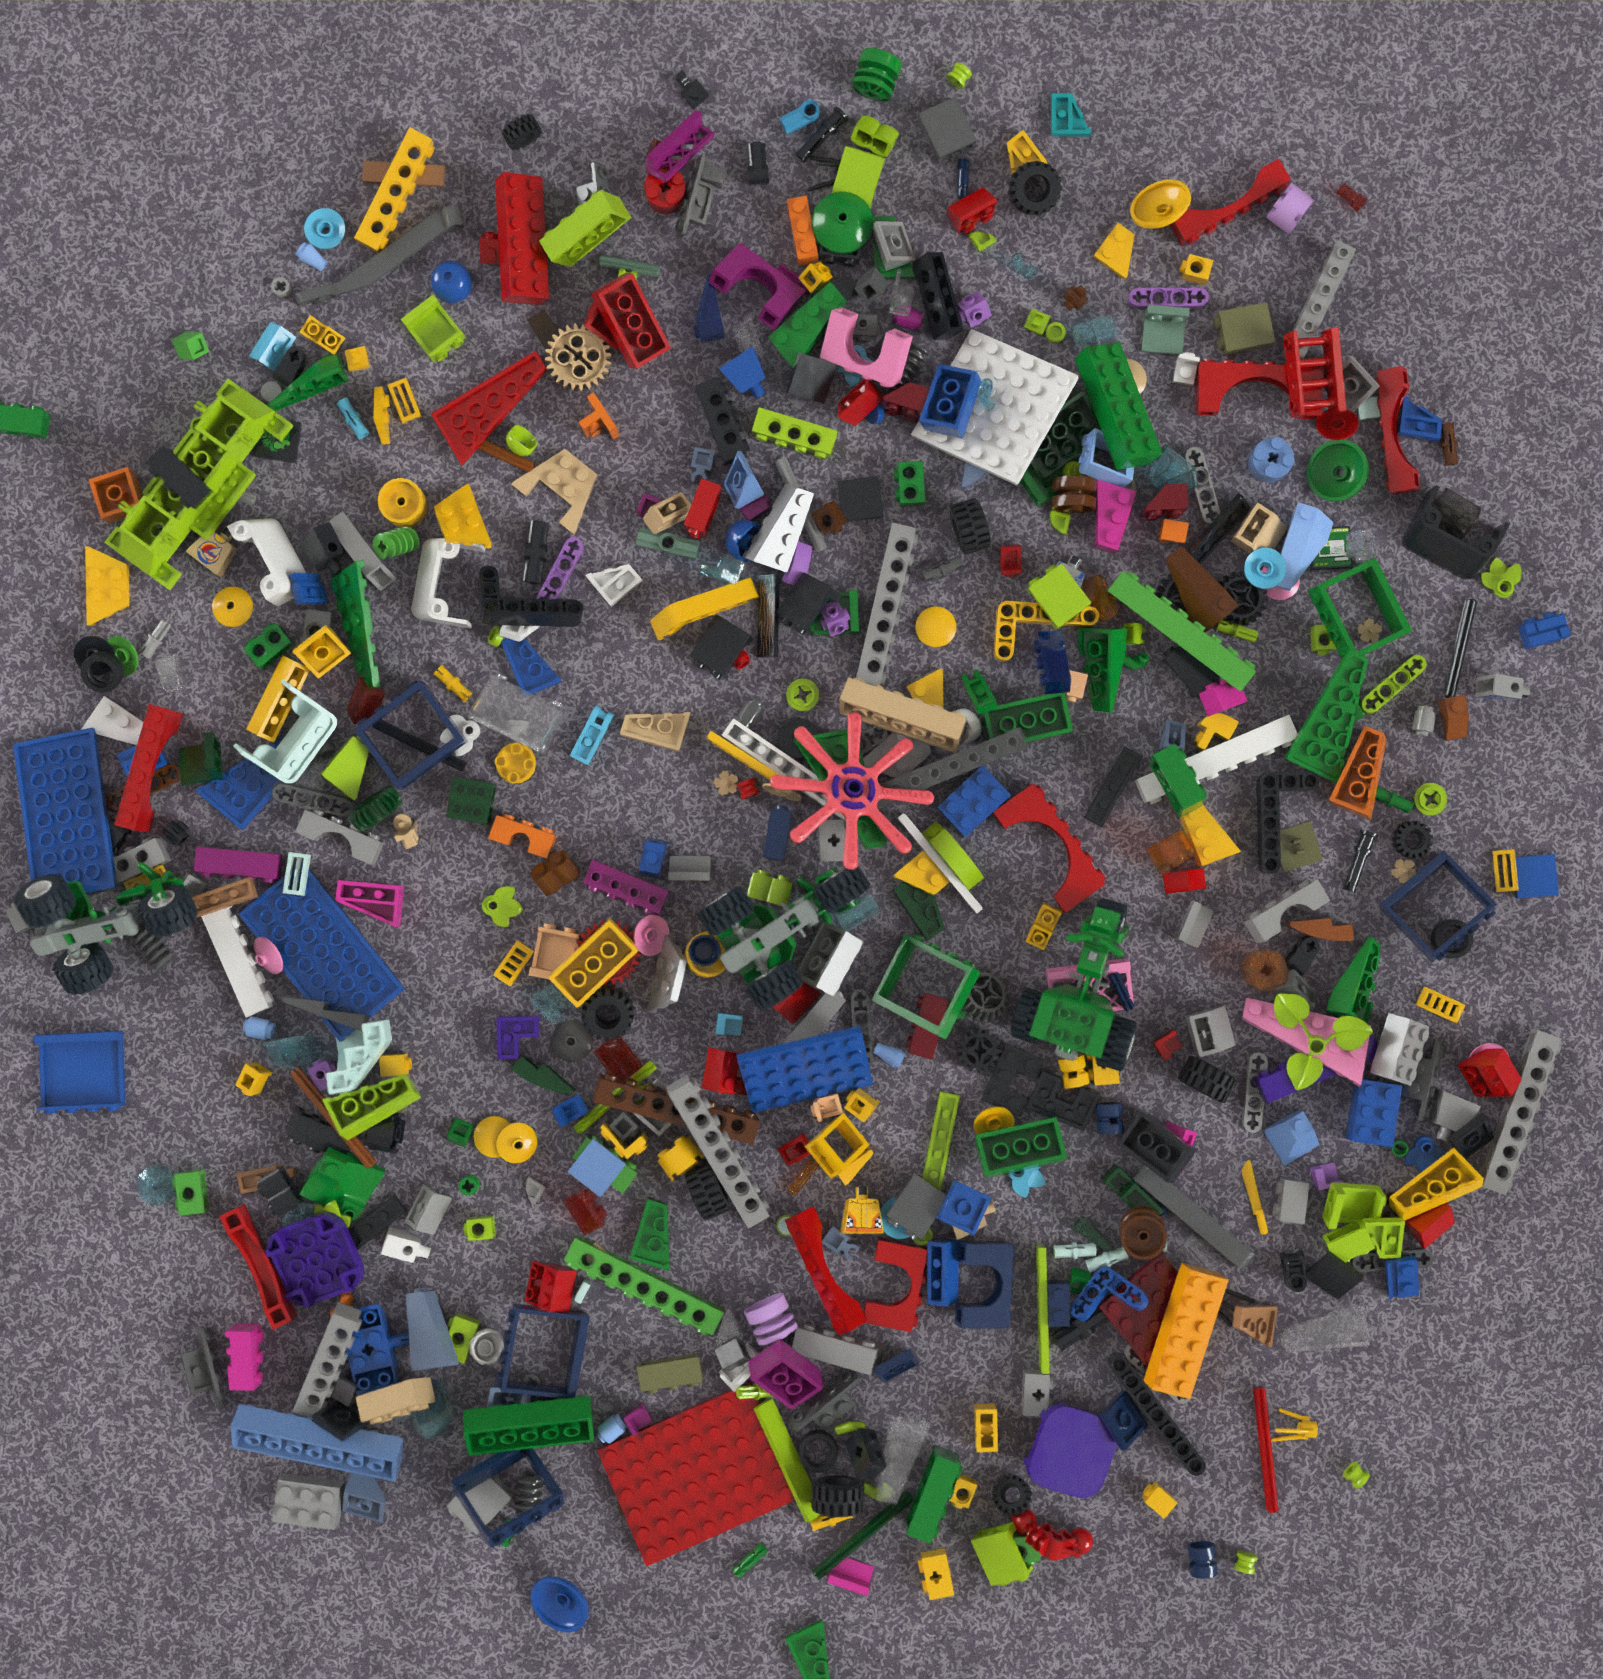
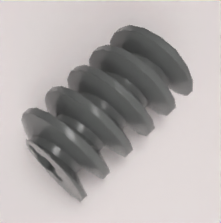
M911 342L901 381L897 384L898 387L904 386L905 382H913L909 376H917L914 368L921 370L918 362L925 363L926 360L923 355H929L926 350Z
M145 927L131 937V939L136 938L134 941L135 945L141 944L139 947L141 952L146 951L144 957L151 958L149 960L150 965L156 964L154 967L155 972L166 967L174 960L171 957L175 952L167 953L170 945H161L165 939H157V937L151 936Z
M523 1472L522 1475L524 1477L517 1480L523 1486L517 1487V1491L522 1492V1494L517 1495L516 1499L522 1502L515 1504L516 1508L521 1509V1511L515 1512V1516L520 1515L542 1501L540 1499L543 1496L541 1489H543L544 1484L536 1472Z

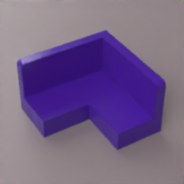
M541 1015L497 1017V1059H519V1038L540 1037L539 1020H541Z

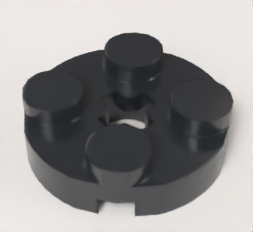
M794 717L781 725L778 732V744L782 752L791 758H805L792 739L794 738L795 729L801 726L805 727L811 735H817L818 731L811 721Z

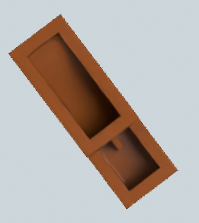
M1331 918L1285 922L1287 927L1309 937L1331 941H1354L1353 924L1332 926Z

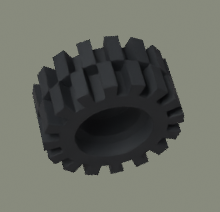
M527 114L526 116L522 115L521 118L517 117L515 121L509 122L510 125H506L505 129L502 130V135L510 149L519 150L521 147L523 149L541 136L542 129L533 115Z
M1419 821L1404 822L1397 826V830H1394V837H1392L1394 844L1392 845L1394 848L1396 847V852L1400 853L1403 857L1419 858L1424 856L1426 852L1430 851L1429 846L1433 844L1431 842L1433 835L1429 833L1431 832L1430 828L1427 829V825L1421 824ZM1409 832H1415L1419 836V844L1414 848L1409 847L1405 843V836Z
M1010 1474L1009 1477L1007 1475L1003 1476L1004 1479L1002 1480L999 1478L997 1480L999 1483L997 1485L994 1484L993 1487L995 1491H992L993 1501L998 1509L1009 1516H1019L1018 1513H1025L1024 1510L1030 1508L1028 1504L1032 1503L1031 1496L1033 1495L1030 1491V1486L1021 1477L1014 1476L1013 1474ZM1012 1487L1017 1488L1020 1492L1018 1501L1008 1503L1005 1499L1006 1491Z

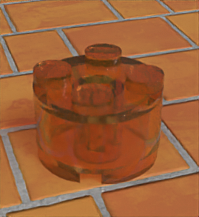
M1182 830L1171 834L1146 849L1159 875L1168 871L1170 867H1176L1185 862L1184 859L1187 860L1196 855Z
M1257 949L1245 957L1241 965V974L1244 981L1250 987L1261 991H1272L1285 983L1287 964L1278 952ZM1264 967L1268 968V971L1261 973V969Z

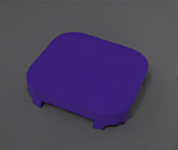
M320 1212L285 1225L275 1231L268 1240V1246L265 1250L267 1258L271 1256L287 1291L284 1296L288 1302L291 1300L297 1305L303 1306V1308H308L328 1298L345 1292L349 1293L354 1290L363 1278L364 1266L346 1224L335 1213Z
M1057 1401V1404L1051 1405L1047 1410L1043 1409L1039 1415L1042 1421L1029 1457H1024L1023 1464L1026 1467L1029 1478L1037 1485L1077 1498H1089L1100 1491L1104 1484L1117 1448V1443L1099 1417V1414Z

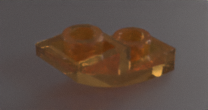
M1097 574L1082 583L1086 596L1091 601V607H1094L1099 613L1098 619L1100 622H1104L1118 614L1114 596L1108 594L1103 575Z

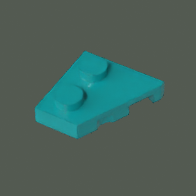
M1072 93L1051 94V137L1091 136V129L1087 127L1083 119L1084 115L1077 107V102Z

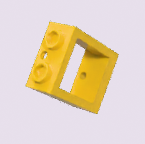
M843 1112L826 1125L805 1148L832 1179L842 1173L870 1144ZM834 1128L838 1130L854 1150L844 1161L838 1157L824 1139Z

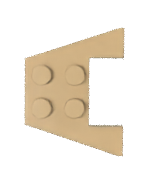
M564 449L515 480L511 485L527 497L539 481L543 482L572 506L559 523L574 535L590 497L597 474Z

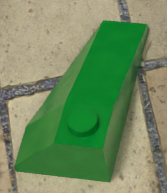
M337 354L324 355L321 358L322 360L313 364L269 402L268 406L276 412L348 382L349 378L341 359Z
M1078 627V650L1080 655L1084 654L1087 666H1083L1084 673L1089 674L1091 680L1088 690L1093 711L1113 712L1126 652L1127 628Z
M1373 937L1367 938L1327 1001L1326 1010L1336 1018L1354 1016L1368 1024L1373 1003L1368 1002L1370 990H1375L1376 985L1373 983L1372 972L1378 970L1381 945Z

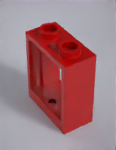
M701 478L684 522V528L689 537L699 540L700 537L705 539L722 496L721 485Z

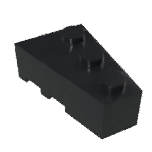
M162 445L145 462L149 466L147 470L155 478L160 476L165 481L164 487L172 494L176 492L181 496L179 501L188 509L190 507L197 509L213 493L165 445Z
M296 1105L286 1126L287 1137L290 1138V1142L301 1145V1143L308 1145L309 1149L316 1153L326 1152L329 1147L345 1155L351 1151L330 1123L319 1119V1116L316 1114L311 1116L302 1112V1108Z

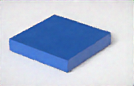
M1555 854L1516 857L1519 890L1515 891V898L1559 895Z
M953 1180L936 1218L975 1236L992 1197Z

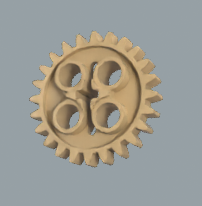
M574 323V329L572 330L566 325V332L558 329L560 336L558 337L553 334L552 338L555 342L548 341L551 349H545V353L550 355L545 358V362L551 363L547 366V370H553L550 374L551 378L557 376L556 383L559 384L563 381V388L565 389L568 385H571L572 391L575 390L576 386L579 387L580 392H582L583 386L590 390L591 383L597 387V379L604 381L602 373H609L605 366H611V362L606 360L612 356L610 353H606L610 346H603L605 341L599 339L590 330H585L584 324L581 329H578L577 324ZM574 339H580L583 344L581 347L576 348L572 346L571 342ZM567 345L577 356L582 354V360L591 366L593 370H589L581 360L575 361L574 354L565 349L564 346ZM594 352L599 357L596 361H590L587 355ZM566 354L570 359L567 363H561L558 357ZM577 368H582L585 370V374L577 377L574 371Z

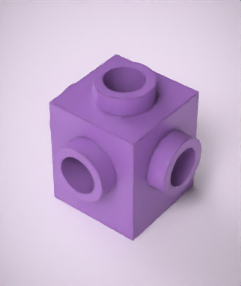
M978 291L965 296L961 301L957 302L962 323L965 322L970 328L981 324L982 321L992 316L987 300Z
M834 601L826 603L820 611L821 619H819L822 629L824 631L828 630L831 637L850 629L847 621L850 620L847 609H842L838 601L837 603Z
M321 1058L312 1063L313 1067L308 1069L309 1074L307 1075L319 1091L328 1088L326 1073L337 1071V1064L335 1062H332L331 1059L325 1061L324 1058Z

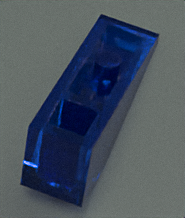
M707 274L696 317L697 325L694 326L695 336L700 338L701 344L725 339L715 287L708 283L711 274Z

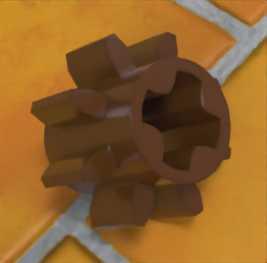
M1072 285L1063 295L1065 299L1063 305L1069 311L1073 308L1078 311L1087 302L1088 298L1085 295L1088 291L1081 285L1078 288Z

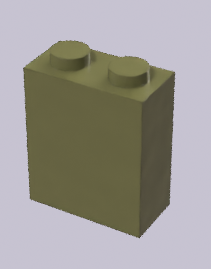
M1267 302L1219 311L1215 319H1213L1214 330L1219 333V339H1217L1218 350L1222 351L1223 356L1270 348L1275 343Z

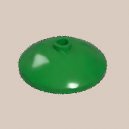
M835 192L824 197L815 207L812 215L813 233L818 243L828 251L837 254L852 253L864 246L869 240L873 230V215L868 204L861 197L850 192ZM841 215L846 216V220L841 221L839 217Z
M1332 440L1321 445L1312 454L1307 465V481L1311 490L1318 497L1331 502L1345 501L1356 495L1364 486L1369 473V463L1364 451L1355 443L1348 440ZM1344 470V475L1339 477L1338 473Z

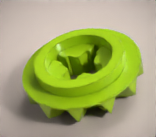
M797 679L787 689V701L795 710L809 711L818 702L819 690L811 680ZM799 687H801V689H803L804 692L811 691V693H809V695L806 696V703L802 700V698L794 699V697H797V695H799Z
M1436 783L1421 785L1416 789L1413 797L1414 806L1417 807L1420 813L1427 816L1441 813L1447 804L1445 790ZM1434 794L1433 800L1436 804L1429 803L1425 806L1427 798L1424 795L1430 796Z

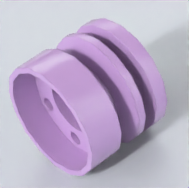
M783 1293L771 1295L744 1310L749 1325L760 1324L753 1331L755 1336L760 1335L757 1338L758 1345H765L783 1339L798 1327L795 1320L790 1321L794 1317L793 1313L782 1314L789 1307Z

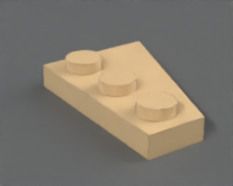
M683 712L681 714L625 715L620 736L680 752L691 712Z

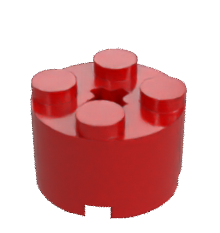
M662 167L658 170L666 174L669 171V167ZM679 171L666 183L650 173L646 177L644 183L646 199L651 208L657 213L667 215L680 209L683 199L686 198L685 181Z

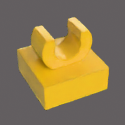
M365 346L345 350L350 372L370 368Z

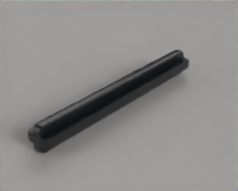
M1466 599L1464 602L1443 696L1446 698L1456 696L1477 606V601L1474 599Z
M383 720L378 721L372 726L429 756L440 749ZM452 754L441 761L461 772L464 771L467 765L466 761Z

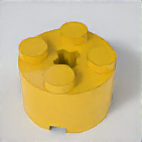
M681 1136L674 1142L676 1146L672 1149L666 1148L657 1155L659 1158L657 1162L672 1182L676 1180V1174L677 1176H682L699 1163L697 1158H705V1155L691 1136Z

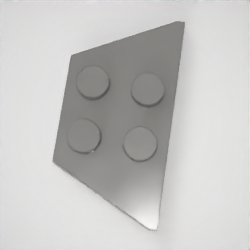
M893 732L864 757L863 760L865 767H872L899 741L904 738L910 739L913 742V749L882 772V774L897 778L911 772L931 754L929 744Z
M665 934L660 958L656 964V975L651 985L652 991L647 1012L657 1013L658 1008L664 1009L669 1004L678 1001L687 959L682 954L680 947L674 945V936Z

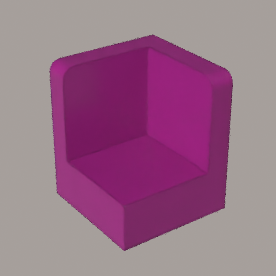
M644 493L636 511L637 516L643 518L651 506L662 500Z
M643 1403L627 1411L623 1417L633 1436L637 1435L640 1429L653 1422Z

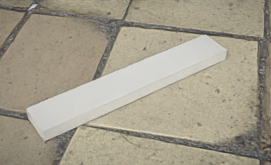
M903 813L897 818L899 822L928 854L975 914L979 913L982 910V906L906 814Z

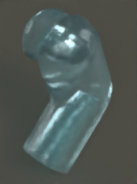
M1020 253L1012 255L1015 269L1023 277L1032 279L1033 276L1037 275V270L1033 265H1030L1028 268L1025 266Z
M985 378L979 385L977 397L989 411L996 404L990 397L993 382L991 379Z

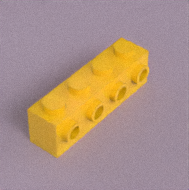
M282 655L246 729L274 743L291 709V702L296 695L284 686L281 680L284 679L300 690L310 670L306 666Z

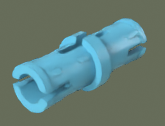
M343 398L337 402L336 405L346 418L345 422L352 427L357 438L363 439L370 432L360 419L361 415L359 412L354 410L349 399Z

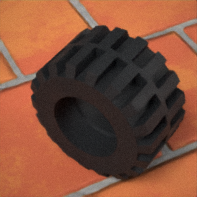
M1040 161L1023 163L1024 165L1016 168L1015 173H1012L1011 181L1008 183V186H1010L1008 194L1011 197V202L1014 203L1018 210L1030 215H1042V213L1051 211L1050 209L1057 205V200H1060V191H1062L1060 184L1062 180L1058 176L1057 170L1053 169L1050 164ZM1034 175L1041 176L1046 183V192L1037 201L1029 200L1024 194L1026 180Z
M972 498L951 505V523L961 551L967 555L989 548L991 542L990 532L979 501L976 498Z
M603 984L600 989L598 988L583 1003L581 1019L584 1022L585 1030L589 1029L591 1036L596 1034V1039L600 1040L601 1037H605V1041H609L610 1037L616 1040L618 1035L624 1036L626 1030L629 1031L631 1023H633L634 1007L628 992L624 993L623 988L620 986L616 989L613 984H611V987ZM603 1004H612L619 1009L620 1015L612 1021H605L597 1016L595 1010Z
M1189 1056L1178 1077L1182 1083L1220 1103L1226 1102L1237 1081L1232 1075L1196 1056Z
M709 1162L685 1173V1181L691 1198L700 1216L705 1221L729 1211L730 1205L724 1187Z
M842 1475L825 1476L812 1482V1510L817 1514L827 1517H850L863 1512L864 1482L854 1477Z

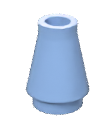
M304 242L296 252V256L299 257L300 261L318 269L320 272L328 264L311 243Z
M879 1042L873 1054L880 1057L892 1068L894 1066L899 1068L905 1057L902 1049Z

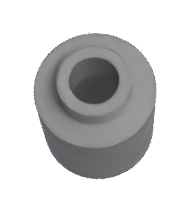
M1418 706V709L1415 710L1412 731L1416 732L1415 735L1428 737V734L1433 733L1436 718L1435 708Z

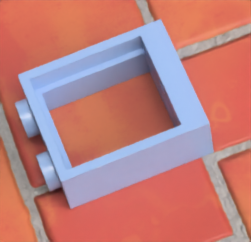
M1094 428L1083 437L1081 443L1083 449L1079 458L1080 473L1123 488L1133 481L1134 467L1115 471L1093 462L1095 447L1109 452L1101 430Z

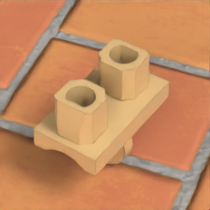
M404 813L396 815L393 821L396 829L394 835L396 842L402 841L405 849L416 846L418 844L417 840H419L416 833L418 828L417 821H411L410 816Z

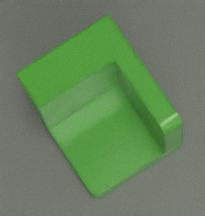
M187 331L172 339L180 359L195 360L209 352L201 332Z

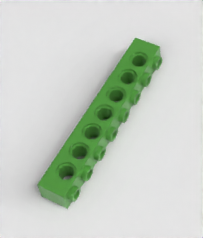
M576 1235L564 1259L567 1262V1266L575 1270L580 1268L586 1271L585 1274L592 1279H597L598 1277L604 1280L606 1286L613 1289L617 1287L623 1290L622 1293L630 1298L635 1296L641 1299L642 1304L648 1307L655 1306L660 1309L662 1314L668 1317L673 1315L679 1318L678 1321L686 1326L691 1324L697 1327L696 1330L701 1334H714L725 1309L606 1250L608 1252L606 1253L598 1249V1246L594 1245V1243ZM590 1254L593 1257V1263L584 1262L583 1255ZM604 1263L610 1264L612 1271L609 1273L604 1272L601 1269V1265ZM628 1273L631 1280L623 1282L620 1279V1274ZM646 1282L649 1285V1290L641 1291L638 1284ZM663 1291L668 1295V1298L664 1301L659 1300L657 1293ZM683 1301L686 1304V1308L679 1310L676 1308L675 1303ZM696 1310H701L704 1312L705 1317L697 1319L693 1313Z

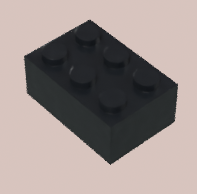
M1140 1111L1117 1144L1168 1183L1176 1181L1197 1151L1194 1146L1145 1111Z

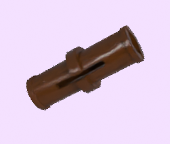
M1454 423L1442 424L1443 443H1441V448H1444L1445 466L1457 465L1456 446H1458V441L1455 440Z

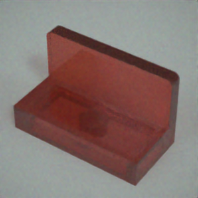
M363 677L358 678L347 706V712L353 724H357L365 717L369 719L375 714L373 711L381 706L385 695L383 688L367 686Z
M618 1035L616 1040L612 1037L594 1051L595 1056L607 1072L617 1075L618 1079L625 1080L643 1066L620 1035Z

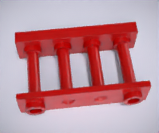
M1339 327L1321 332V337L1298 338L1297 331L1284 335L1283 347L1286 353L1290 395L1289 410L1292 418L1304 415L1305 409L1327 407L1329 415L1346 411ZM1322 345L1324 357L1300 359L1299 347ZM1302 367H1325V378L1302 380ZM1326 387L1327 399L1304 401L1303 388Z

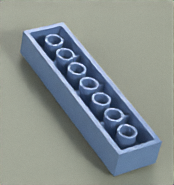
M239 1404L231 1424L232 1448L393 1482L397 1480L403 1460V1438L394 1434H381L375 1430L366 1431L361 1429L342 1442L312 1422V1417H299L293 1413H280L273 1409H261L250 1404Z

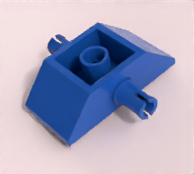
M379 1303L357 1308L361 1310L359 1319L362 1322L358 1332L353 1331L352 1333L355 1339L351 1349L346 1348L345 1350L348 1353L346 1360L349 1361L353 1381L357 1385V1396L397 1384L398 1360L395 1348L410 1345L409 1331L391 1335L388 1318ZM368 1344L370 1347L373 1346L374 1349L372 1351L367 1349Z

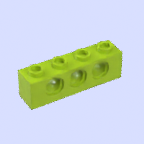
M760 407L758 408L752 428V435L755 436L756 440L762 442L771 440L775 442L776 446L782 448L791 446L794 447L796 452L806 454V451L814 453V457L823 460L826 457L831 458L838 433L837 430ZM772 425H777L780 427V431L778 433H771L769 428ZM791 431H797L800 434L797 439H791L788 435ZM811 437H817L819 439V443L816 445H811L808 442V439Z

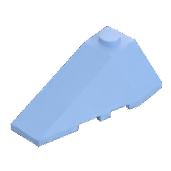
M1297 503L1280 552L1286 563V574L1276 587L1291 591L1327 543L1333 521L1318 508Z

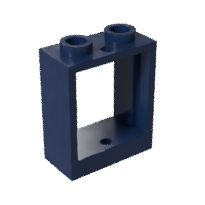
M776 805V808H771L763 858L784 861L792 811H788V806Z

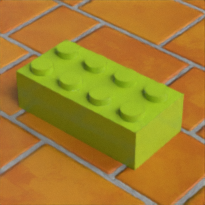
M602 190L596 191L585 204L577 206L574 213L563 218L557 227L547 231L539 242L551 262L572 267L632 217L620 197Z

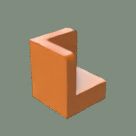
M1164 519L1161 522L1158 542L1167 543L1172 541L1185 543L1189 523Z

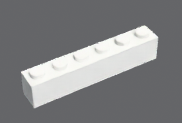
M231 907L201 916L245 1017L253 1016L273 1007V996L269 990L266 991L263 984L265 983L264 975L261 971L258 972L255 966L257 964L255 955L249 952L247 945H249L248 939L245 934H241L239 926H241L240 921L236 915L232 914Z

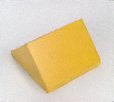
M326 625L293 650V653L318 679L351 654L333 629Z

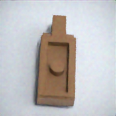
M284 1164L237 1173L240 1194L258 1191L257 1186L259 1185L257 1181L277 1168L284 1167ZM296 1167L285 1169L290 1177L298 1175Z

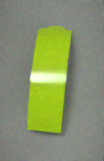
M937 821L921 833L968 891L984 878L966 852Z

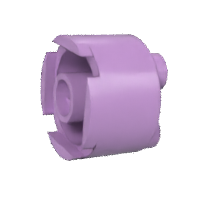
M1293 183L1289 185L1284 192L1285 194L1280 196L1266 216L1267 219L1287 234L1291 233L1315 201Z

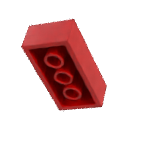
M624 273L590 293L629 368L638 369L671 349L633 273Z

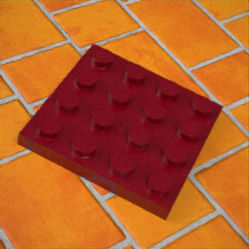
M1162 1252L1127 1279L1148 1297V1305L1145 1309L1141 1311L1134 1310L1112 1293L1102 1300L1098 1306L1146 1368H1148L1178 1274ZM1121 1284L1117 1288V1293H1124L1127 1285ZM1131 1293L1130 1297H1132L1135 1302L1140 1303L1142 1301L1141 1298H1137Z

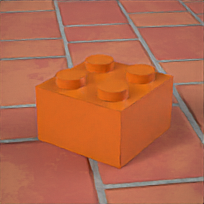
M129 467L88 479L100 518L108 523L126 518L127 513L118 508L119 504L125 507L120 503L121 501H125L133 507L143 497L137 474Z

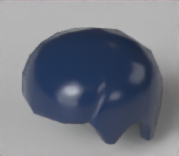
M709 935L695 937L688 949L690 959L696 965L703 967L714 964L721 954L719 943L714 937Z

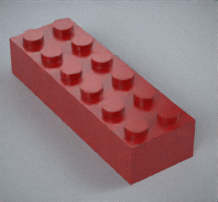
M503 172L495 179L502 302L541 305L549 299L547 253L539 242L546 233L543 179L540 176Z

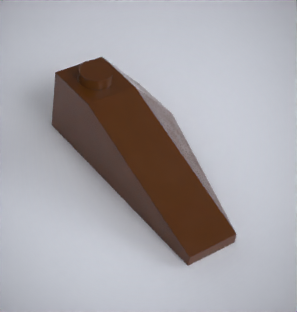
M1182 546L1165 558L1172 579L1179 591L1180 599L1183 601L1187 611L1186 614L1189 615V621L1191 623L1197 621L1204 626L1205 630L1203 632L1206 633L1239 606L1230 594Z

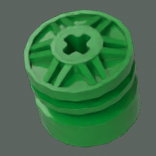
M865 48L862 50L858 62L859 69L855 71L851 87L863 97L878 102H888L892 98L896 85L895 81L898 80L902 62L895 55L877 48Z

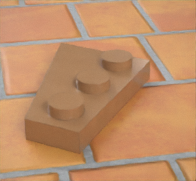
M1271 1304L1236 1306L1233 1313V1327L1263 1345L1272 1347L1278 1306Z

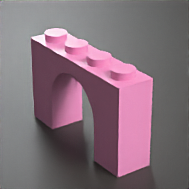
M843 307L831 310L820 358L844 367V370L847 372L859 373L864 379L876 380L883 387L891 388L899 384L913 336L897 329L886 332L878 359L875 362L867 361L858 355L853 345V333L858 314Z

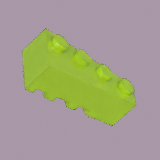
M406 1074L380 1081L379 1084L367 1085L359 1090L339 1094L340 1096L322 1100L339 1135L348 1141L420 1099L421 1096L413 1080Z

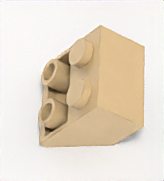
M1257 502L1251 508L1230 542L1249 554L1260 548L1275 549L1288 528L1275 513Z

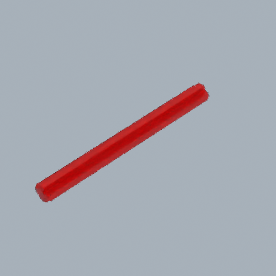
M1256 1387L1253 1389L1266 1510L1269 1513H1275L1279 1509L1266 1390L1264 1387Z

